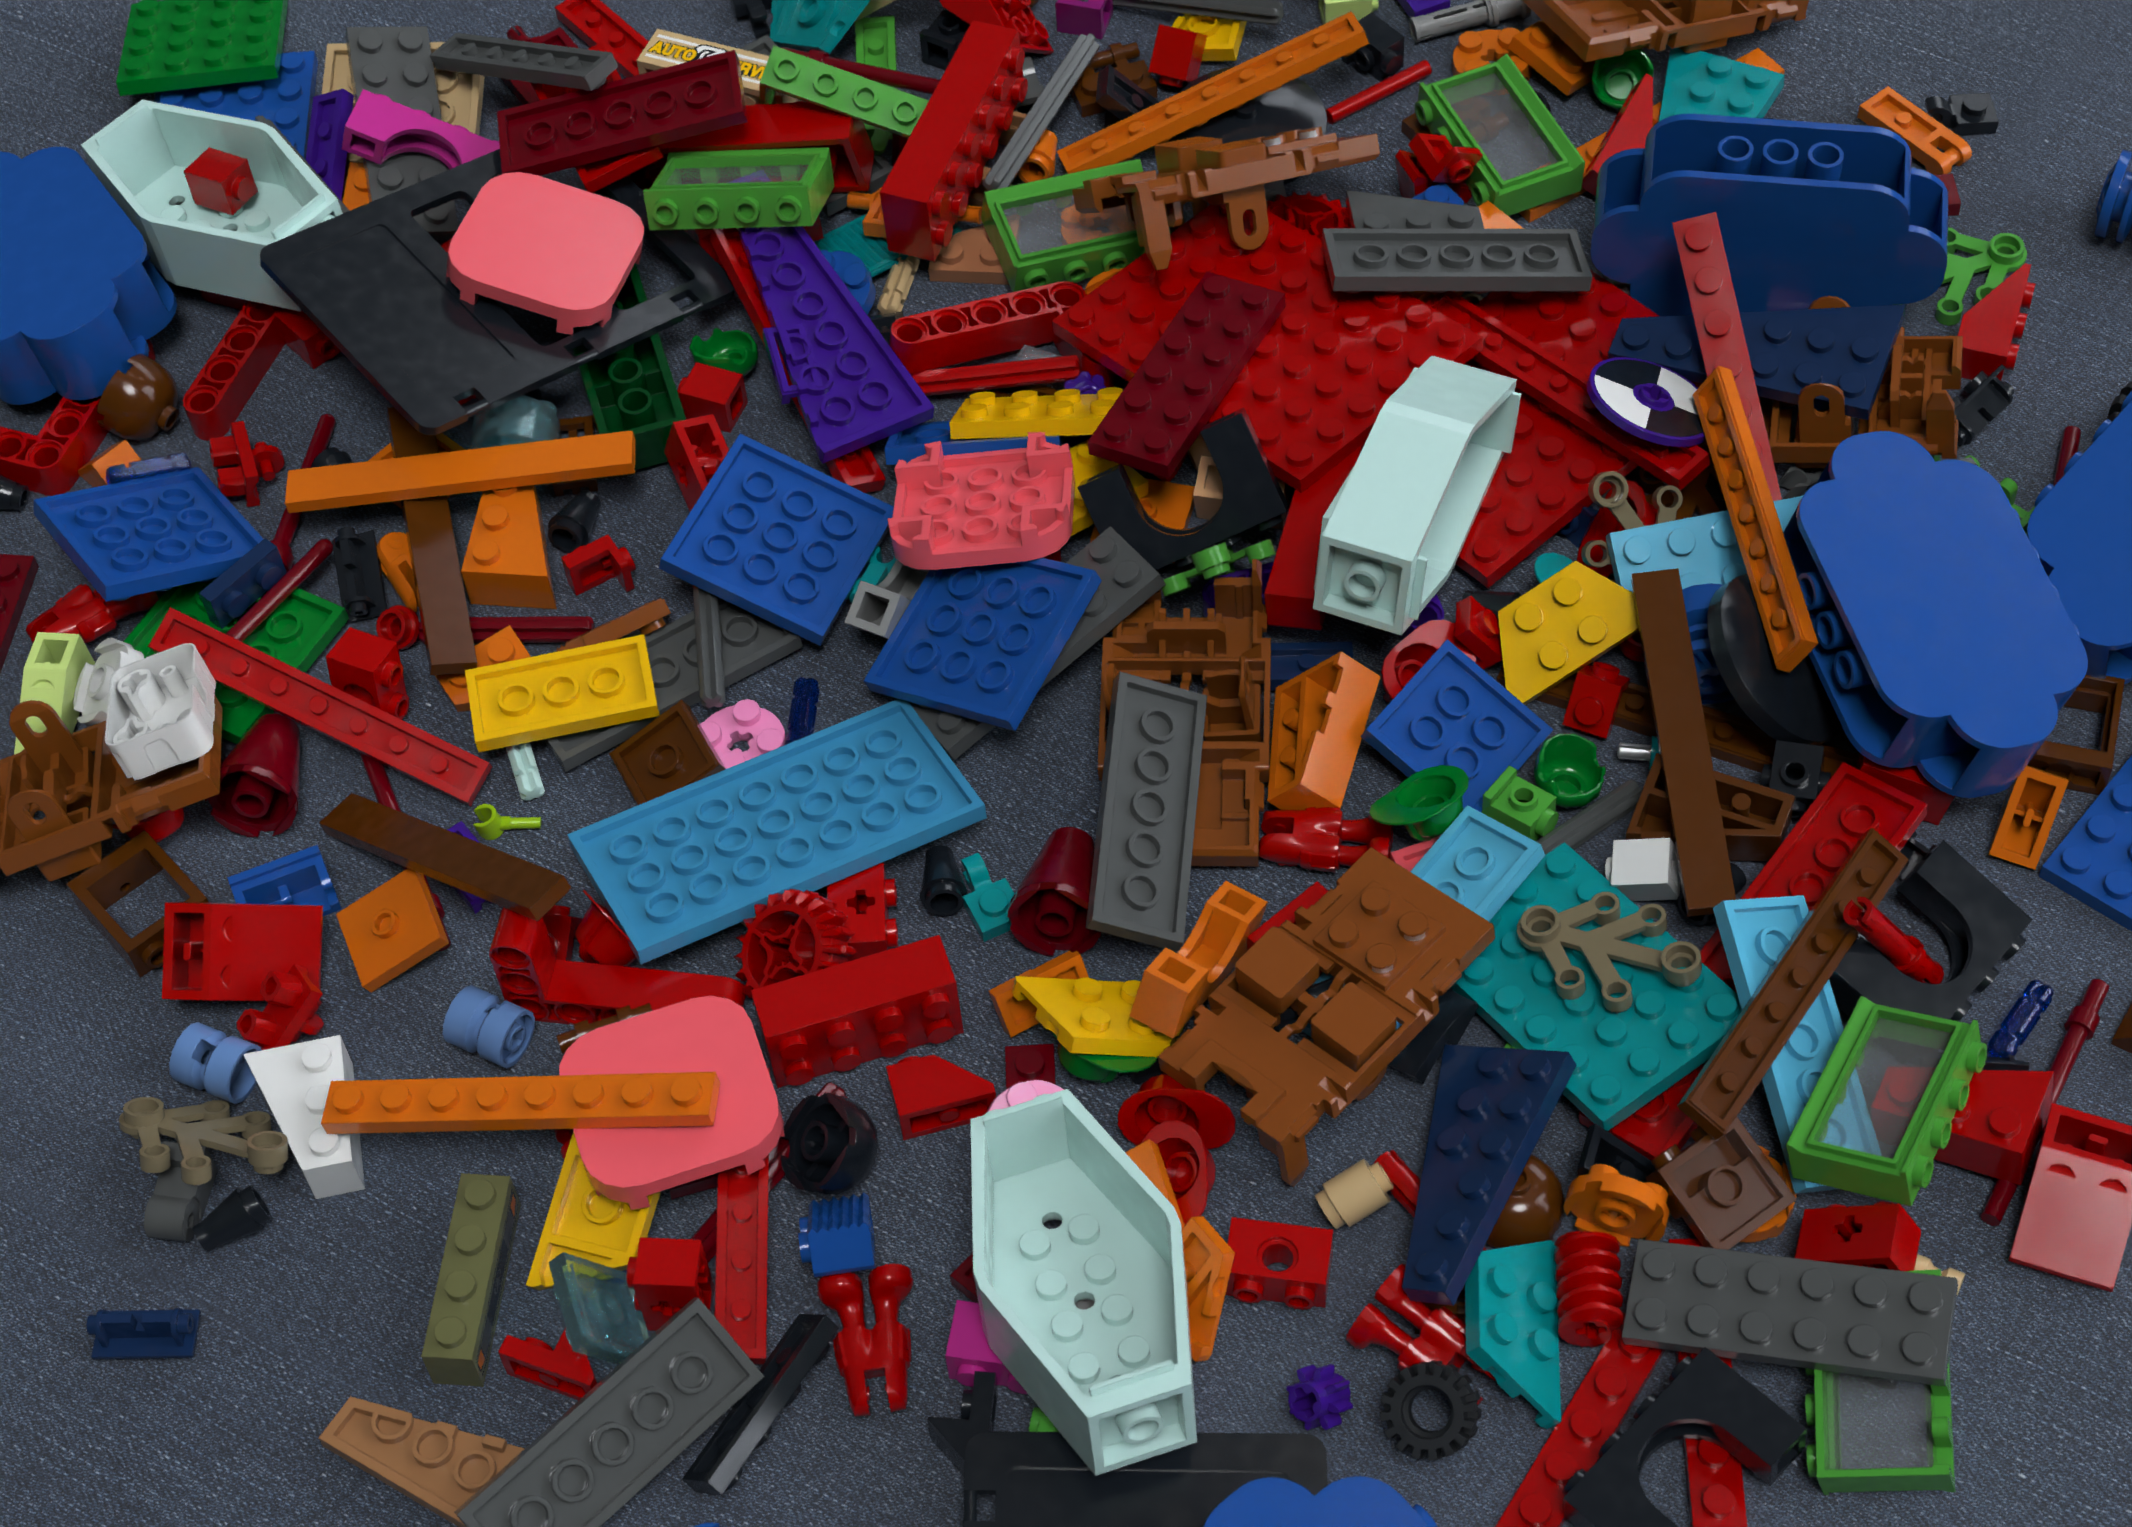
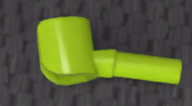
M490 804L479 805L474 810L478 819L484 823H474L473 826L485 840L497 839L504 830L541 829V817L500 816L494 806Z

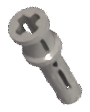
M1475 0L1463 5L1435 11L1434 13L1409 18V30L1413 41L1418 43L1428 38L1445 35L1476 25L1485 24L1486 26L1494 27L1498 26L1501 20L1516 16L1527 18L1531 16L1532 10L1522 0Z

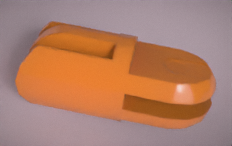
M402 532L388 533L380 538L377 544L380 568L403 604L410 607L416 613L417 606L419 607L407 534Z

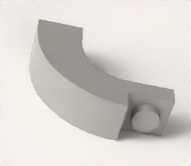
M896 559L891 571L880 584L873 585L861 580L844 623L888 640L929 570H917L904 566Z

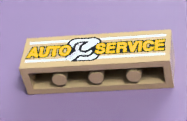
M657 29L636 61L640 75L735 50L740 61L745 105L759 104L760 80L769 56ZM777 91L772 104L797 102L798 98Z

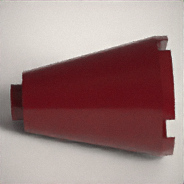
M274 713L261 716L221 763L220 794L207 799L213 808L211 815L218 823L230 831L247 837H258L260 831H274L272 836L282 834L292 826L298 812L300 730L293 720L284 715Z
M1061 827L1050 834L1009 903L1008 917L1011 922L1010 930L1013 936L1026 948L1042 955L1054 956L1055 950H1070L1072 953L1078 951L1081 954L1092 948L1101 936V932L1086 928L1095 844L1092 837L1079 828Z

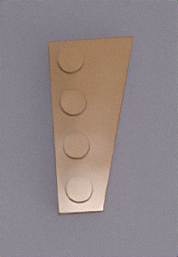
M351 1396L319 1436L322 1446L457 1527L466 1526L454 1512L525 1449L510 1445L503 1438L485 1434L484 1437L460 1431L456 1425L437 1421L435 1424L413 1418L409 1412Z

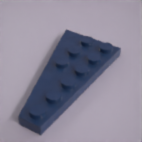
M1906 304L1740 313L1758 396L1798 405L1800 390L1805 386L1815 383L1832 384L1843 390L1845 415L1868 420L1891 357L1893 345H1895L1905 317ZM1693 315L1621 319L1609 349L1608 358L1630 357L1650 361L1669 368L1689 381L1702 384L1707 379ZM1825 396L1815 397L1814 408L1824 411L1829 410V399Z
M1445 1044L1402 1289L1411 1301L1454 1306L1577 1066L1569 1052Z

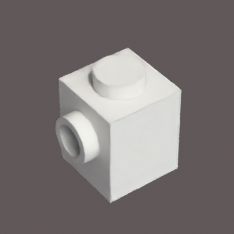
M1670 838L1613 840L1612 857L1606 859L1605 864L1606 879L1611 882L1612 887L1618 888L1631 901L1678 899L1681 878L1675 844Z

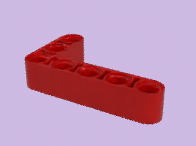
M1055 282L905 316L895 320L890 330L889 346L910 374L1054 342L1061 356H1078L1081 372L1087 371L1091 377L1096 374L1103 376L1106 388L1115 387L1116 373L1053 333L1052 320L1087 295L1085 290L1074 282Z
M199 290L204 300L241 311L184 395L183 407L197 438L209 441L210 438L223 437L230 430L231 422L236 421L285 345L275 316L285 308Z
M149 338L146 340L149 346L148 357L155 361V351ZM101 396L88 400H70L63 397L38 435L0 426V475L21 485L28 486L29 491L47 496L68 492L80 477L78 470L90 462L109 432L97 423V420L104 419V416L97 412Z
M503 908L500 912L489 951V957L504 999L532 1011L535 1021L573 1025L588 1020L590 1024L616 1015V1009L627 1005L633 1009L649 1003L653 1011L691 998L716 996L730 999L743 1007L746 994L742 993L744 985L729 977L556 959L544 919L541 918L539 921H536L507 908Z

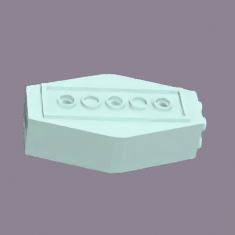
M142 99L81 144L91 170L139 230L147 244V251L151 257V262L166 280L178 286L301 311L296 303L260 266V252L266 245L343 213L338 199L273 127L263 122ZM209 147L245 158L250 166L258 192L233 216L195 204L183 171Z
M1432 355L1419 368L1414 367L1407 380L1384 403L1355 465L1323 515L1314 583L1313 609L1401 636L1414 620H1418L1421 611L1449 578L1504 452L1509 454L1512 452L1521 393L1515 392L1517 379Z
M1069 1089L1052 1094L1039 1095L1033 1100L1004 1109L991 1110L982 1116L970 1119L973 1274L983 1331L989 1347L1095 1476L1196 1443L1197 1430L1186 1270L1181 1222L1174 1206ZM1049 1220L1062 1221L1061 1225L1055 1229H1048L1043 1225ZM1084 1299H1090L1095 1302L1089 1309H1079L1075 1305L1076 1302Z

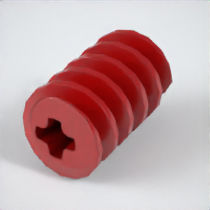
M1573 1231L1565 1233L1558 1237L1554 1243L1556 1246L1555 1262L1557 1264L1555 1276L1558 1282L1556 1297L1559 1300L1557 1305V1315L1559 1317L1558 1334L1564 1341L1572 1345L1597 1347L1607 1343L1612 1338V1331L1618 1329L1624 1322V1314L1619 1309L1623 1303V1296L1618 1291L1622 1285V1278L1617 1273L1621 1267V1260L1617 1256L1620 1250V1242L1615 1236L1603 1232Z

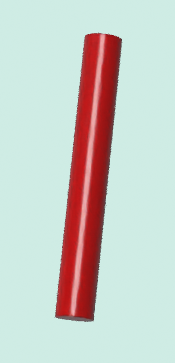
M1423 60L1325 109L1327 121L1330 124H1334L1431 75L1432 68L1429 62Z

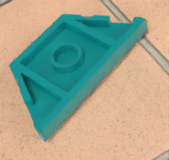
M772 0L771 13L773 14V20L770 25V38L780 48L785 47L807 52L815 49L830 54L871 0Z
M1547 1240L1481 1251L1465 1283L1466 1354L1484 1371L1491 1373L1496 1379L1497 1384L1511 1398L1521 1394L1539 1411L1535 1421L1542 1428L1549 1429L1561 1423L1555 1242Z

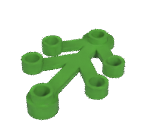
M1948 227L1947 267L1942 284L1951 282L1946 296L1940 299L1937 304L1935 318L1939 323L1952 326L1960 322L1963 312L1962 301L1975 273L1990 269L1985 285H1981L1976 289L1973 305L1977 304L2004 281L2007 272L2016 271L2025 264L2027 250L2020 237L2011 233H2000L1995 235L1991 241H1985L1960 234L1955 229ZM1958 249L1975 256L1964 258L1954 255V253Z
M1270 539L1235 553L1231 545L1227 547L1226 542L1212 546L1191 555L1195 565L1194 569L1164 579L1166 585L1161 588L1164 597L1174 595L1192 588L1189 580L1191 578L1203 575L1206 580L1236 572L1233 563L1247 557L1249 563L1252 564V559L1262 561L1275 556L1276 551Z

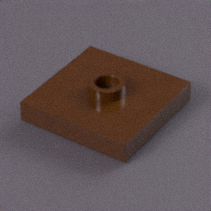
M680 700L609 753L638 805L726 769L691 708L683 700Z

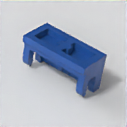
M318 845L227 877L236 903L322 905L323 916L342 909Z

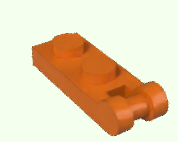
M1889 86L1859 105L1857 118L1869 126L1885 128L1901 136L1909 145L1911 156L1925 165L1926 171L1933 175L1949 174L1953 165L1960 166L1972 157L1971 147L1964 139Z

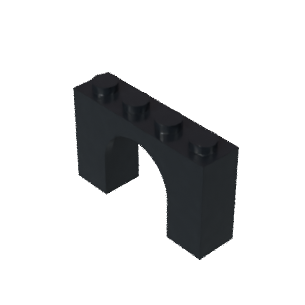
M1245 408L1204 425L1200 431L1223 483L1222 504L1211 519L1189 529H1175L1158 523L1143 508L1123 464H1118L1083 480L1078 486V490L1099 535L1111 526L1161 575L1160 568L1175 562L1177 568L1186 566L1193 562L1191 555L1213 544L1218 545L1226 542L1227 547L1235 544L1242 539L1240 532L1257 526L1258 531H1263L1282 522L1281 514L1287 512L1289 505Z
M1943 840L1918 862L1896 889L1928 916L1946 937L1952 958L1951 971L1946 983L1927 984L1909 978L1860 936L1853 942L1829 978L1837 1006L1849 1017L1860 996H1864L1875 1004L1959 1021L1972 1007V1004L1967 1000L1974 990L1978 993L1984 991L2000 973L1994 966L2001 957L2005 961L2009 960L2026 942L2021 933L2033 919ZM1882 1038L1874 1039L1902 1065H1905L1917 1055L1930 1056L1935 1051Z
M1704 1347L1694 1359L1687 1356L1675 1367L1669 1377L1671 1384L1659 1396L1653 1393L1640 1404L1634 1414L1636 1421L1624 1434L1616 1431L1605 1441L1598 1454L1600 1459L1588 1472L1580 1469L1571 1477L1563 1489V1494L1565 1495L1563 1497L1564 1517L1576 1527H1678L1650 1502L1641 1487L1639 1480L1641 1471L1647 1460L1656 1450L1680 1439L1706 1440L1724 1448L1771 1486L1805 1449L1807 1428L1709 1349Z

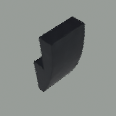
M1449 989L1444 995L1438 996V1014L1388 1064V1067L1424 1083L1445 1044L1457 1045L1478 1009V1004L1475 1001Z

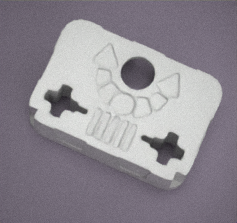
M181 644L120 667L111 675L105 743L127 778L133 777L134 780H139L170 767L197 759L205 755L212 748L214 743L213 721L215 720L214 695L216 681L194 644Z

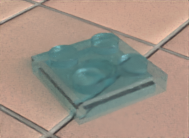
M562 1252L548 1262L554 1281V1294L560 1303L566 1324V1337L573 1351L619 1365L649 1338L642 1311L635 1310V1290L627 1285V1273Z

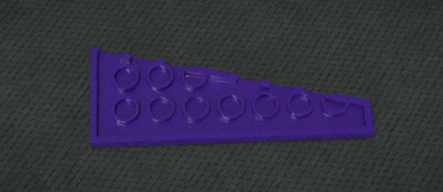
M762 172L735 183L770 181ZM802 226L737 228L771 326L777 329L776 340L792 385H797V399L818 458L822 463L836 459L933 418L935 407ZM805 322L810 341L798 332L787 333L785 325ZM802 341L807 346V350L805 353L803 350ZM811 344L817 364L807 363V357L811 353ZM793 362H797L796 367L793 366ZM815 368L819 370L823 386L813 387L807 384L813 382L810 369Z

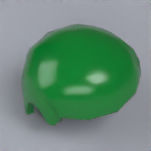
M1643 49L1623 52V55L1596 60L1592 70L1591 81L1592 90L1596 94V98L1604 106L1617 111L1620 110L1631 89L1646 73L1653 77L1654 67L1651 60Z
M715 328L711 337L706 341H702L700 336L695 335L689 347L694 364L696 362L743 374V377L754 368L759 354L757 344L752 336L740 330L723 332Z
M1557 733L1544 741L1534 763L1533 776L1537 787L1557 797L1556 806L1562 808L1582 807L1599 796L1606 768L1598 763L1596 745L1592 741L1574 733Z

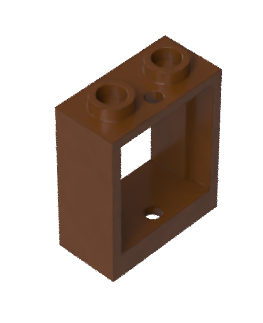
M2085 675L2082 682L2064 705L2065 707L2103 713L2098 750L2044 741L2027 766L2069 779L2066 789L2100 795L2108 784L2113 768L2125 679L2111 676L2100 679Z
M145 830L107 855L99 864L90 867L66 884L79 910L140 978L151 970L163 965L164 916L131 939L108 914L106 909L159 872L185 898L186 901L184 902H209L207 897Z

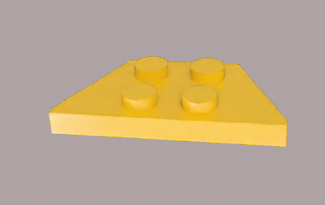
M1575 560L1499 610L1498 620L1505 687L1524 705H1527L1638 633L1639 627L1633 593Z
M1015 976L1012 990L1013 997L1017 1001L1028 999L1037 1008L1035 1018L1046 1029L1052 1031L1057 1036V1040L1070 1053L1158 1058L1168 1046L1170 1047L1175 1042V1038L1183 1030L1182 1028L1172 1039L1163 1033L1151 1030L1147 1025L1130 1017L1141 983L1138 980L1118 982L1099 981L1087 977L1062 979Z
M573 1131L526 1286L535 1290H544L627 1270L630 1256L637 1257L640 1237L647 1238L661 1191L647 1196L650 1207L633 1210L630 1209L629 1203L610 1200L603 1194L597 1196L588 1179Z

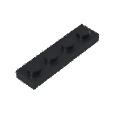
M799 1314L760 1368V1372L765 1377L736 1402L682 1478L695 1492L722 1495L724 1491L729 1490L736 1484L742 1475L743 1464L752 1451L767 1440L772 1431L771 1424L780 1411L798 1396L801 1390L800 1383L812 1366L819 1363L828 1353L830 1348L829 1342L839 1329L830 1318L819 1314Z

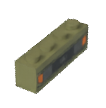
M461 1173L421 1355L434 1384L484 1387L521 1208L520 1200L510 1176Z

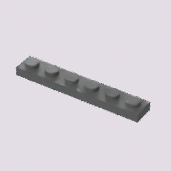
M455 33L430 55L436 69L505 78L507 80L526 81L535 84L540 83L583 89L586 91H592L601 87L606 82V77L619 67L611 52L464 33Z

